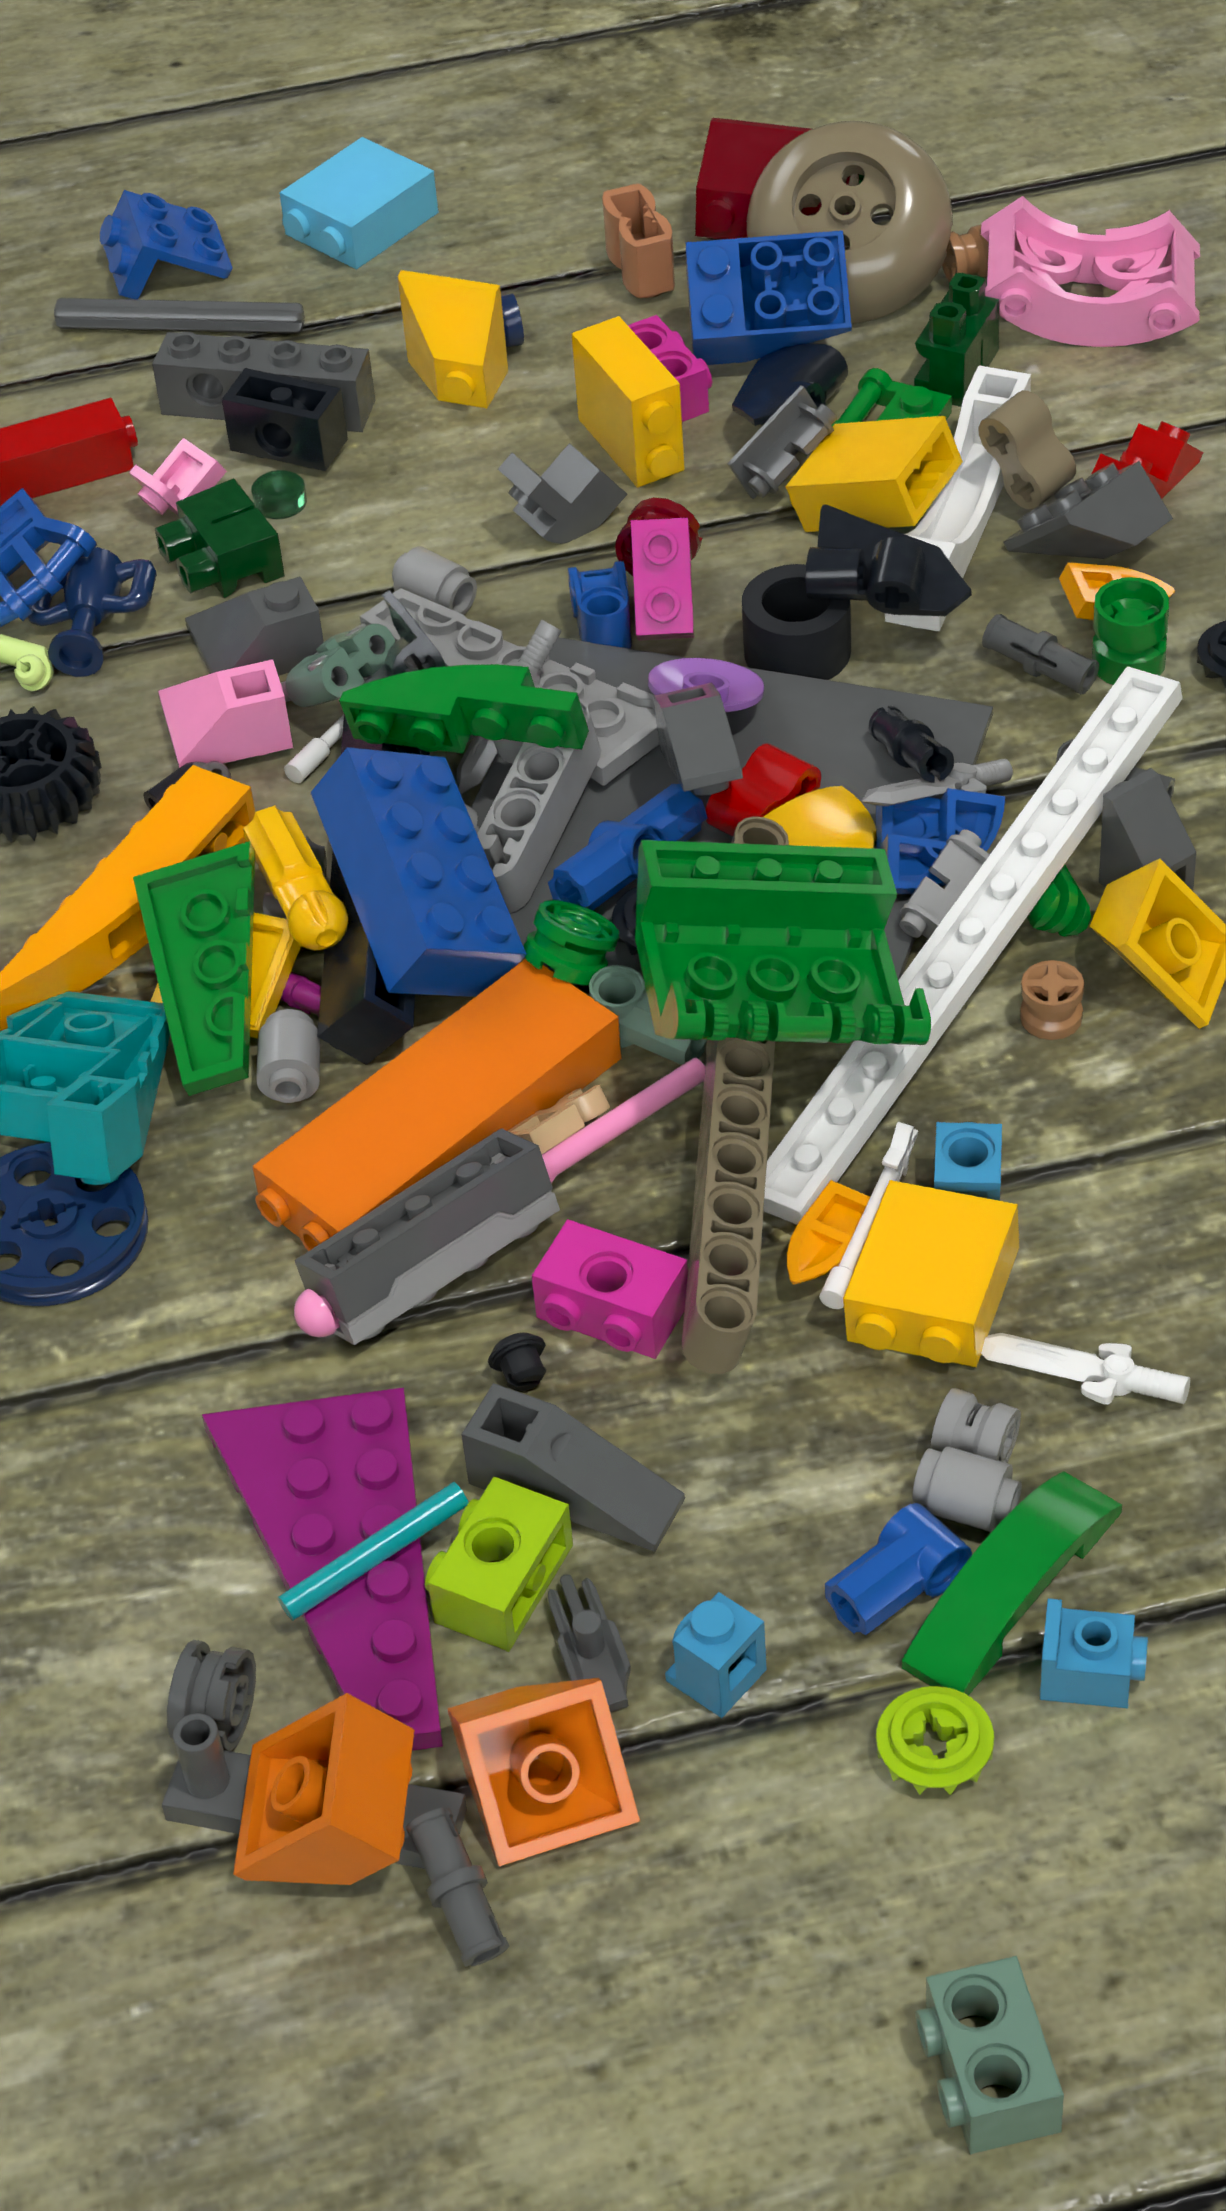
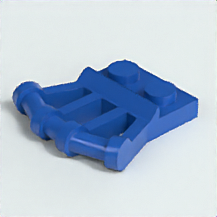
M23 488L0 506V595L4 599L0 602V627L17 618L24 621L33 613L31 607L48 592L53 596L61 590L63 586L60 582L81 556L88 557L97 546L93 537L79 526L47 518ZM50 542L61 545L47 564L38 555V552ZM26 563L34 576L16 590L8 577Z

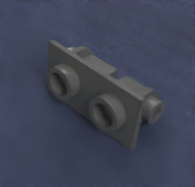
M800 386L727 464L752 499H755L757 495L764 498L768 492L775 494L779 490L780 484L800 464L795 455L800 451L808 456L826 435H830L834 431L832 424L837 420V417L824 404L817 408L805 387Z

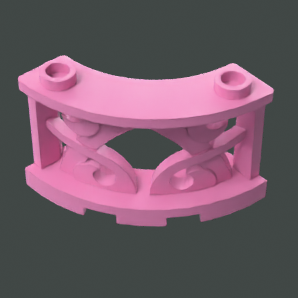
M1022 196L981 223V236L989 242L985 296L999 299V315L1025 331L1066 344L1114 347L1145 343L1163 338L1197 323L1200 319L1199 310L1195 307L1194 260L1200 257V244L1170 210L1144 223L1123 228L1106 229V235H1091L1078 233V226L1052 218L1033 206ZM1069 282L1102 284L1104 287L1119 292L1105 298L1088 297L1065 292L1058 285Z

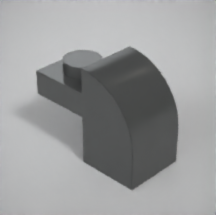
M570 443L542 476L537 474L513 453L498 468L514 484L508 491V494L518 502L513 511L541 537L553 543H568L597 529L627 495L622 488Z

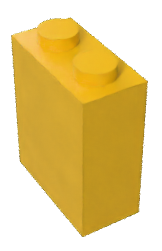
M620 316L571 333L579 421L637 488L684 471L680 383Z
M945 416L840 423L833 425L834 431L824 437L785 487L789 494L790 502L796 510L805 532L819 531L820 509L825 504L886 528L915 526L963 461Z
M889 1180L843 1297L847 1341L863 1344L875 1350L888 1349L927 1357L939 1363L952 1362L977 1368L985 1338L991 1329L1019 1250L1018 1204Z

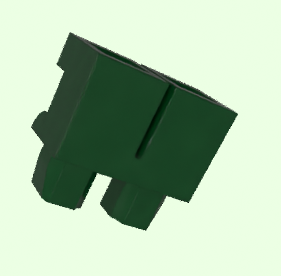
M955 273L949 283L948 292L941 303L935 304L929 314V322L915 342L919 354L927 359L914 378V386H921L932 391L951 395L952 405L962 407L963 398L978 365L989 367L999 351V299L985 296V279L983 277L965 273Z
M234 478L177 501L176 506L179 519L155 528L160 554L167 563L177 562L179 576L190 594L215 585L222 596L226 598L235 591L239 579L257 573L265 584L285 577L278 533L257 507L255 508L253 501Z

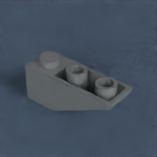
M495 1383L492 1384L461 1434L470 1485L486 1490L493 1477L500 1478L569 1504L570 1520L574 1523L654 1552L657 1550L685 1500V1493L556 1405Z

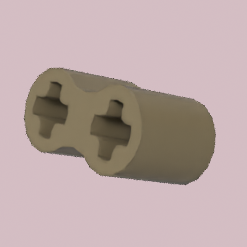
M1023 390L1016 393L980 422L978 432L981 443L999 464L1003 473L1005 489L1011 499L1025 509H1035L1074 478L1076 474L1074 458L1055 435L1049 408L1035 393Z

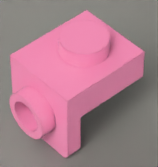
M183 438L153 475H150L136 464L129 474L143 487L137 495L147 505L161 515L167 509L178 515L177 501L215 486L227 471L217 460Z

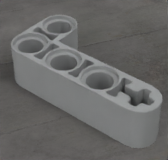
M581 699L579 700L589 729L582 750L565 747L546 748L535 743L504 739L494 741L498 755L504 761L512 763V766L477 835L509 913L516 912L524 907L531 898L599 761L601 748L589 708Z

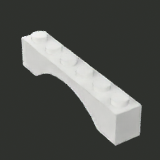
M978 365L963 398L954 435V441L963 462L927 509L916 528L905 534L940 547L962 578L1004 486L1003 473L999 464L981 443L978 432L979 424L1016 393L1022 390L1031 392V374ZM885 613V622L938 632L946 616L892 615Z

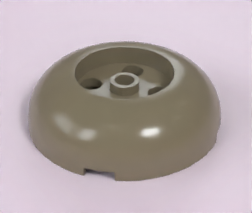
M841 121L816 127L801 134L785 145L770 160L758 178L751 195L747 214V237L843 230L844 245L850 246L848 250H845L851 323H860L878 319L899 310L915 299L931 283L947 255L946 249L953 225V212L948 188L941 171L928 153L914 140L897 130L881 124L866 121ZM853 174L865 176L863 181L857 186L845 184L848 176ZM820 202L822 204L820 211L815 215L807 216L800 212L804 207H817ZM879 208H887L892 218L888 224L877 225L871 220L873 213Z

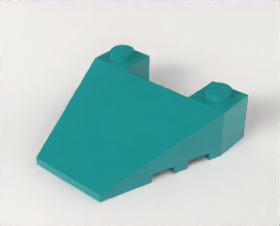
M68 991L7 1016L8 1028L0 1031V1135L51 1142L54 1174L81 1178L82 1182L90 1185L107 1184L118 1179L120 1174L141 1158L144 1153L170 1037L163 1003Z

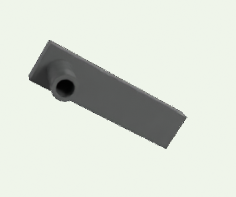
M201 1713L187 1715L178 1721L173 1730V1739L179 1759L162 1802L165 1819L167 1821L239 1834L251 1755L223 1750L217 1725L210 1716ZM412 1784L408 1785L403 1824L405 1839L400 1851L399 1861L395 1862L396 1864L425 1869L413 1839L408 1835L406 1826L413 1819L437 1808H444V1810L450 1808L454 1824L460 1834L467 1811L464 1794Z

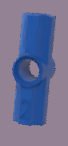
M671 784L622 821L606 820L599 823L592 831L588 845L553 870V878L547 882L553 900L574 903L593 911L638 877V849L641 840L686 842L701 831L702 822L708 818L703 801L690 790L684 792L680 784Z

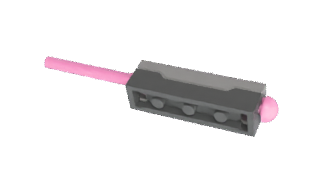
M698 1058L691 1059L544 1154H541L539 1145L501 1128L294 1260L305 1291L300 1294L294 1306V1316L298 1326L310 1336L327 1337L335 1334L353 1345L378 1335L385 1328L386 1324L413 1306L428 1302L436 1295L439 1289L465 1272L481 1267L486 1263L489 1256L515 1239L523 1238L534 1232L538 1224L560 1210L555 1193L551 1191L553 1189L552 1182L557 1175L704 1082L705 1065Z

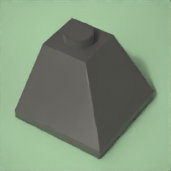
M301 576L287 581L275 582L270 586L247 592L185 618L186 627L210 674L273 660L278 676L289 673L304 658L317 653L316 649L324 643L319 609Z

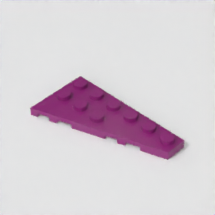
M404 1387L202 1414L205 1431L214 1448H217L236 1492L240 1493L253 1519L254 1527L286 1590L297 1585L417 1506ZM420 1537L302 1615L318 1653L322 1654L336 1682L340 1696L348 1693L413 1728L412 1751L443 1747Z

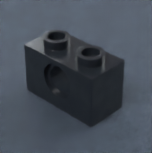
M244 368L221 399L230 451L326 471L348 440L341 388Z

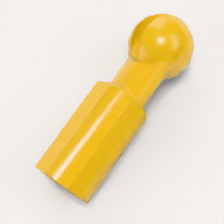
M275 805L256 811L252 821L243 828L245 841H250L255 851V861L272 894L278 900L288 919V929L292 938L302 947L313 951L323 950L336 945L347 931V910L343 902L333 894L323 875L321 866L292 812L281 811Z

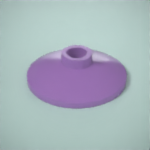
M682 658L670 660L655 666L648 676V687L654 695L712 682L721 695L726 713L749 708L757 704L764 695V682L756 673L740 665L716 659Z

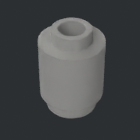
M417 546L409 552L402 554L393 567L392 579L395 592L402 588L463 615L467 613L474 602L477 583L473 577L469 576L468 570L422 546Z
M293 1009L274 1012L266 1019L265 1024L258 1033L257 1086L265 1096L279 1102L294 1103L307 1099L317 1091L320 1084V1038L317 1037L318 1029L314 1025L313 1020L304 1012Z
M946 1446L942 1452L928 1448L920 1461L916 1473L912 1499L915 1503L926 1505L927 1510L935 1516L992 1532L1000 1520H1003L1018 1505L1022 1483L1012 1480L1013 1467L1011 1464Z

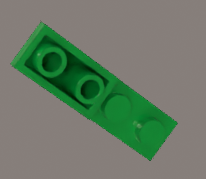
M498 664L455 665L405 672L346 690L342 693L339 700L354 739L363 740L371 744L389 743L417 747L429 752L441 750L463 753L470 735L481 736L493 741L504 739L535 743L546 748L565 747L582 750L589 733L578 693L537 688L534 685L529 667Z

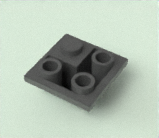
M1139 461L1121 470H1118L1115 464L1111 463L1089 476L1085 481L1081 477L1054 494L1056 500L1049 506L1042 504L1017 520L1021 530L1003 543L1009 552L1106 559L1138 545L1173 518Z

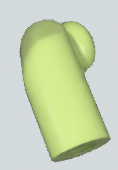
M0 634V662L16 667L14 670L15 677L24 689L29 691L44 689L52 680L54 673L47 648Z

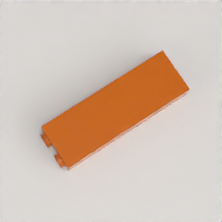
M526 959L254 1164L253 1171L258 1192L255 1201L258 1209L272 1225L276 1227L283 1225L298 1236L305 1248L310 1251L502 1128L508 1131L537 1111L551 1108L570 1092L580 1088L581 1090L622 1059L618 1016L571 983L554 978L555 972L543 965L542 969H537Z

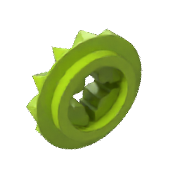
M939 1686L913 1689L894 1699L880 1716L876 1729L878 1759H882L886 1764L893 1781L903 1779L913 1784L919 1795L927 1788H944L951 1795L958 1784L967 1780L978 1782L983 1767L988 1760H992L994 1747L993 1726L983 1707L965 1693ZM930 1722L932 1731L937 1732L940 1740L947 1741L944 1758L938 1759L937 1755H933L929 1746L923 1745L926 1723Z

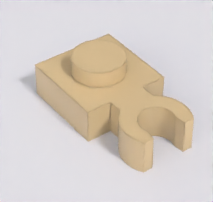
M595 1085L584 1093L581 1088L576 1089L562 1097L551 1108L537 1111L509 1129L508 1132L539 1145L541 1154H544L584 1128L585 1122L607 1111L610 1105L600 1085Z

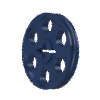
M51 1142L27 1146L0 1157V1210L4 1212L3 1217L0 1219V1255L14 1254L21 1257L15 1266L0 1271V1300L25 1306L64 1304L82 1299L102 1290L126 1272L143 1248L149 1223L143 1190L133 1170L129 1167L120 1174L118 1179L102 1190L87 1192L79 1188L83 1183L81 1178L54 1174ZM32 1171H45L50 1174L45 1182L36 1186H23L18 1183L20 1178ZM55 1219L57 1224L46 1227L44 1221ZM120 1220L129 1224L126 1230L115 1236L105 1237L96 1233L102 1224L109 1221ZM72 1259L83 1263V1266L76 1273L69 1276L61 1277L50 1273L57 1263L64 1260Z

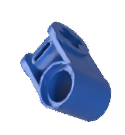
M624 561L614 562L613 568L579 572L577 567L568 568L573 617L577 618L580 641L631 649L629 593Z

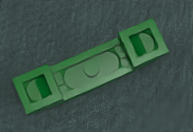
M1065 1471L1044 1482L1022 1500L996 1526L961 1568L912 1641L902 1659V1669L930 1686L955 1689L969 1696L1001 1658L1004 1637L1073 1555L1084 1559L1120 1516L1122 1504Z

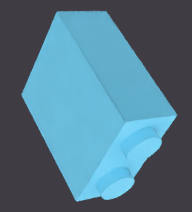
M361 137L279 192L285 234L356 270L438 213L434 171L364 137Z

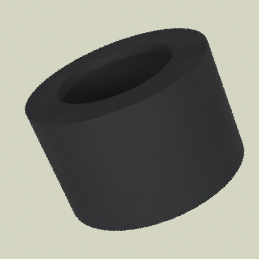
M789 564L774 567L757 575L748 583L742 595L744 658L749 668L830 680L846 667L851 656V600L809 599L806 593V564Z

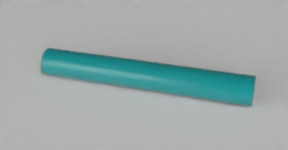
M450 1483L277 1597L284 1612L294 1621L461 1511L469 1504L464 1492L457 1483Z

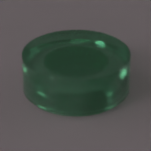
M274 470L267 472L257 478L251 487L255 508L257 507L265 518L285 519L301 512L307 503L304 480L301 476L291 471Z

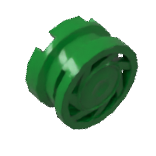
M546 900L539 904L534 916V925L537 929L529 933L523 946L527 954L525 958L537 969H542L543 964L546 963L555 970L554 978L569 983L589 985L592 976L597 971L608 967V961L605 958L606 953L615 950L620 932L612 922L588 908L559 900Z

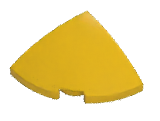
M831 786L808 792L786 802L764 816V818L773 820L783 827L788 835L789 845L874 848V841H876V826L869 811L858 798L843 786Z

